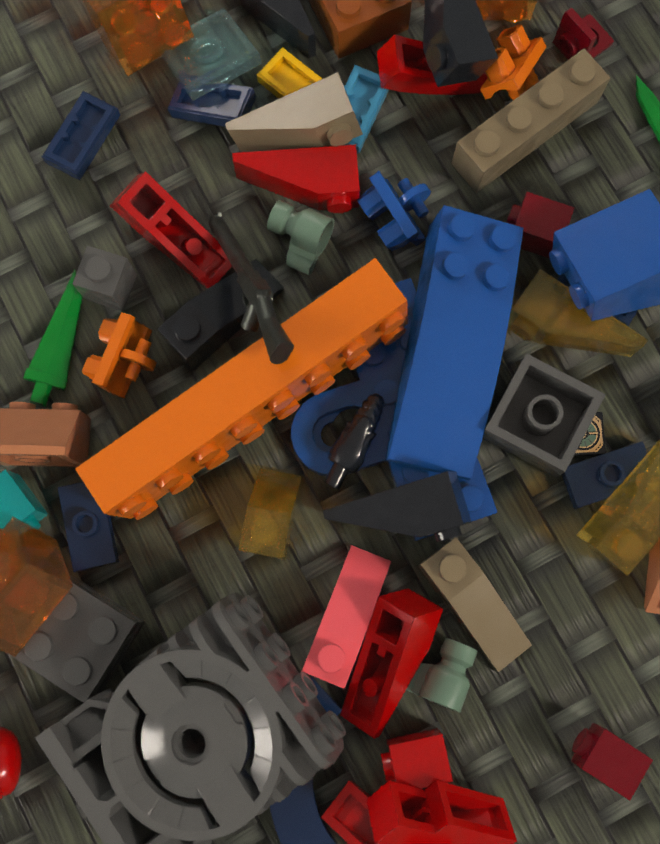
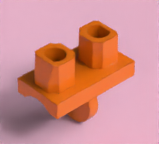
M522 24L503 30L496 39L500 48L495 49L499 58L485 71L488 78L480 89L485 99L492 98L495 92L505 89L509 97L515 100L539 82L533 67L547 46L542 36L529 40Z
M121 312L118 319H103L98 334L99 340L107 344L103 357L93 354L87 357L82 373L92 379V383L112 395L125 398L131 381H137L141 369L154 371L157 364L156 361L147 357L152 344L148 341L152 330L137 322L134 316Z

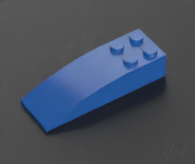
M443 205L428 227L386 461L436 473L453 471L457 473L458 478L465 480L472 478L505 345L523 227Z

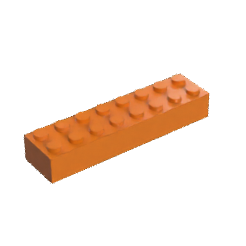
M374 258L280 324L294 345L292 353L285 362L281 364L271 363L264 338H260L75 468V470L104 514L128 519L135 517L136 520L146 517L158 507L156 501L169 492L175 495L183 491L194 482L191 476L204 467L210 470L223 463L229 457L227 451L238 443L242 442L243 445H246L261 436L265 431L262 426L275 417L282 420L294 413L300 407L298 401L311 392L314 395L322 393L335 382L333 376L346 367L349 370H354L370 358L371 354L369 351L383 342L387 346L399 339L406 332L404 326L408 324V300L378 260Z

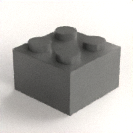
M526 353L485 427L483 439L548 474L558 477L568 468L606 394Z
M59 575L8 655L84 703L103 691L146 621L78 578Z

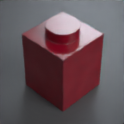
M526 192L520 206L512 205L506 223L524 228L521 249L550 259L549 252L553 249L554 232L569 225L575 207Z
M592 723L589 729L584 728L578 734L572 746V752L575 753L571 759L572 763L629 801L653 761L612 732L595 723Z

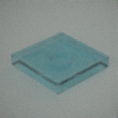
M225 8L156 44L161 57L192 101L213 91L220 84H225L262 64L259 52Z

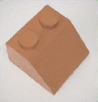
M10 402L9 408H0V464L3 466L42 467L80 466L88 460L91 418L81 410H78V405L71 403H53L52 409H36V405L33 403Z

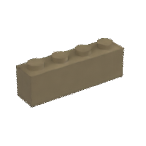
M582 49L460 139L456 144L451 163L452 166L470 187L478 193L597 104L611 77L585 49Z

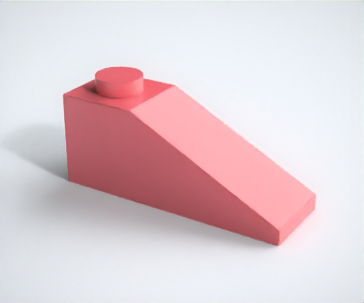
M351 545L303 666V672L345 689L390 567V560Z

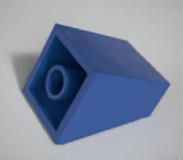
M650 189L554 232L553 249L549 252L551 264L558 275L564 274L570 283L569 292L575 306L579 310L584 308L591 321L660 305V203Z

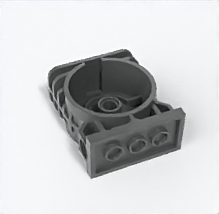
M233 593L213 604L212 608L196 617L187 627L175 633L162 646L151 652L123 679L116 690L108 688L91 697L62 720L51 725L35 737L104 844H212L213 839L224 837L242 828L255 816L266 811L272 804L287 798L294 788L303 786L312 780L322 768L326 769L337 761L344 749L342 737L346 735L342 722L334 712H326L316 698L318 691L314 682L305 672L301 671L299 673L288 658L291 653L287 644L277 633L271 634L261 620L264 617L262 609L250 595L243 597L238 593ZM180 672H181L186 678H202V679H205V680L212 681V682H214V683H216V684H218V685L224 687V688L227 689L229 692H227L226 690H224L223 688H221V687H219V686H216V685L210 684V683H205V682H190V683H186V681L184 680V678L182 677V675L180 674ZM249 719L252 724L255 738L254 759L250 769V773L253 779L245 769V765L249 759L252 746V732ZM191 729H196L203 734L206 747H200L193 742L190 734Z

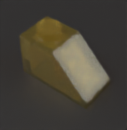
M259 469L246 510L239 551L285 561L301 476Z

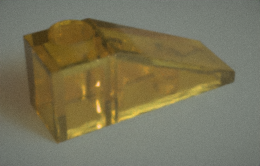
M541 269L512 308L508 323L511 325V330L518 337L526 341L534 340L538 344L627 357L633 356L648 341L647 338L613 316L591 321L584 308L579 310L575 306L569 288Z
M660 439L576 535L606 563L627 576L660 538Z

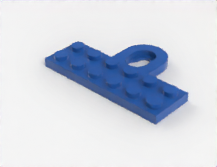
M411 278L395 283L408 300V324L404 326L406 332L395 342L387 346L382 342L369 351L371 354L370 358L354 369L358 381L311 397L302 404L295 414L291 427L293 448L299 460L314 473L327 476L333 465V462L328 458L331 447L327 446L321 439L322 429L326 425L333 423L341 412L347 409H359L369 395L377 393L383 397L385 402L382 408L383 412L380 415L377 428L374 430L377 435L371 441L364 462L357 471L387 462L396 487L440 474L386 461L416 298V290ZM477 458L472 478L470 480L458 478L472 522L498 513ZM428 535V536H424V537H416V536H413V537H414V540H415V541H418V540L427 538V537L432 536V535Z

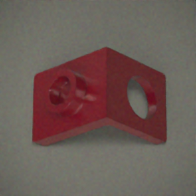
M572 7L564 12L553 40L555 46L568 60L582 49H585L595 58L612 46L614 42L613 38L591 14L581 18ZM596 39H597V45H596L595 47H593V45H594V43H595V41H596Z

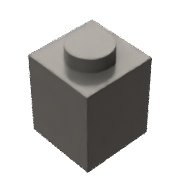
M87 245L72 284L85 300L124 311L137 273L128 258Z

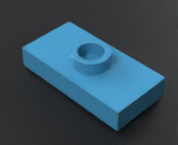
M355 65L344 88L363 135L352 139L345 145L356 144V150L359 154L389 90L381 88L379 74Z

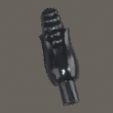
M374 393L363 401L351 422L347 421L345 429L342 430L339 438L332 445L328 458L333 462V465L324 481L326 484L339 490L348 472H356L362 466L371 441L377 435L374 430L377 428V423L380 420L385 403L381 395Z

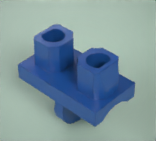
M380 171L372 175L369 179L373 186L357 201L371 220H374L388 209L393 215L394 219L377 231L385 246L389 250L394 251L405 246L410 241L416 246L425 241L424 234L409 211L413 209L419 219L429 213L424 204V201L431 194L428 186L423 183L413 187L409 179L405 178L398 183V187L403 193L399 197L390 181L385 179Z

